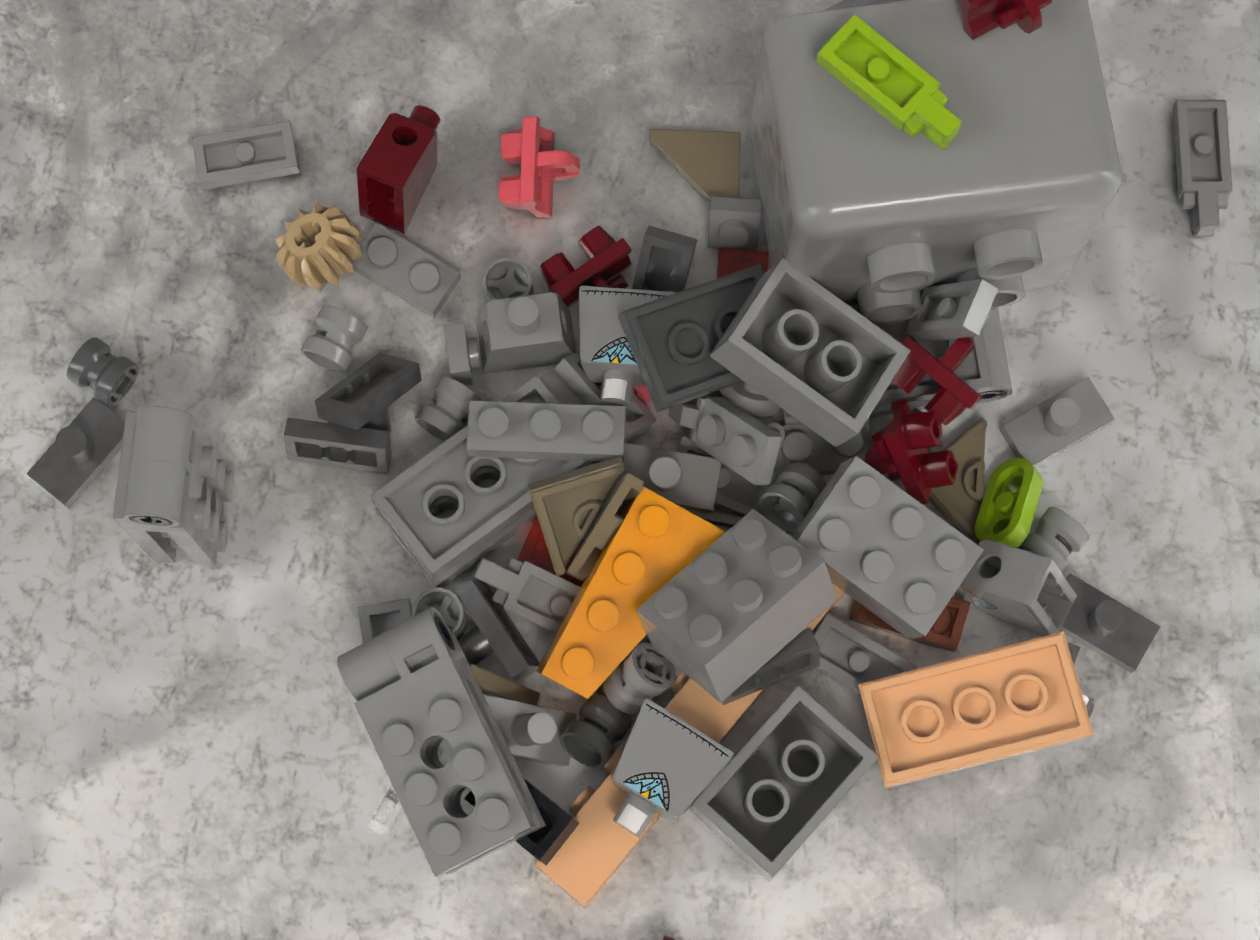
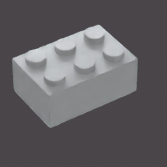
M781 258L762 275L715 346L710 357L833 446L838 447L860 432L911 350L812 278L795 270L786 259Z
M857 456L841 463L791 535V537L824 560L831 582L908 639L927 635L984 551V549Z
M752 509L638 607L636 611L653 648L721 703L838 599L824 560Z
M798 686L696 799L690 811L769 882L879 756Z

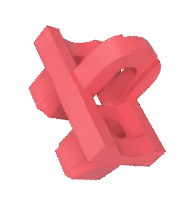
M537 116L523 117L522 129L501 134L500 151L502 159L509 165L521 163V175L502 177L499 181L498 198L507 208L528 209L539 219L552 217L553 181L577 177L580 172V159L571 155V152L554 150L555 133L552 130L542 128L540 126V119Z

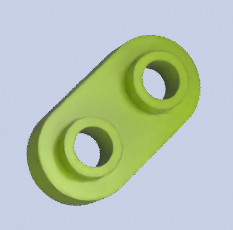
M1025 458L1007 460L999 465L990 476L974 527L975 535L980 541L987 539L1018 548L1028 536L1043 488V478L1029 460Z

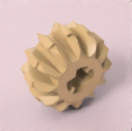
M317 203L311 213L299 208L297 220L294 222H284L287 233L275 238L279 249L275 257L278 259L279 266L296 285H300L303 289L310 286V288L321 292L327 282L339 287L341 275L344 273H354L351 262L363 257L359 245L362 238L359 235L358 228L343 211L338 210L335 206L328 209Z

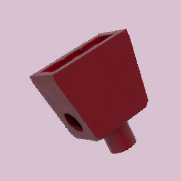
M417 105L413 108L409 118L398 113L389 114L356 168L360 216L405 234L437 165L436 129L441 119L435 111L428 107Z

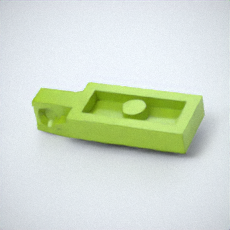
M855 14L817 53L816 63L901 132L904 130L905 133L913 138L921 132L923 136L943 150L959 134L962 121L944 107L948 98L939 90L940 82Z

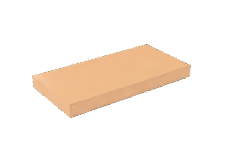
M1064 631L858 684L876 755L879 756L878 762L885 789L1092 737L1094 734Z

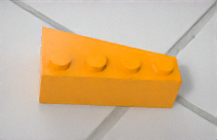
M645 487L637 497L624 507L620 515L624 517L623 522L606 549H602L587 580H584L536 669V672L587 699L647 634L636 609L726 533L722 529Z

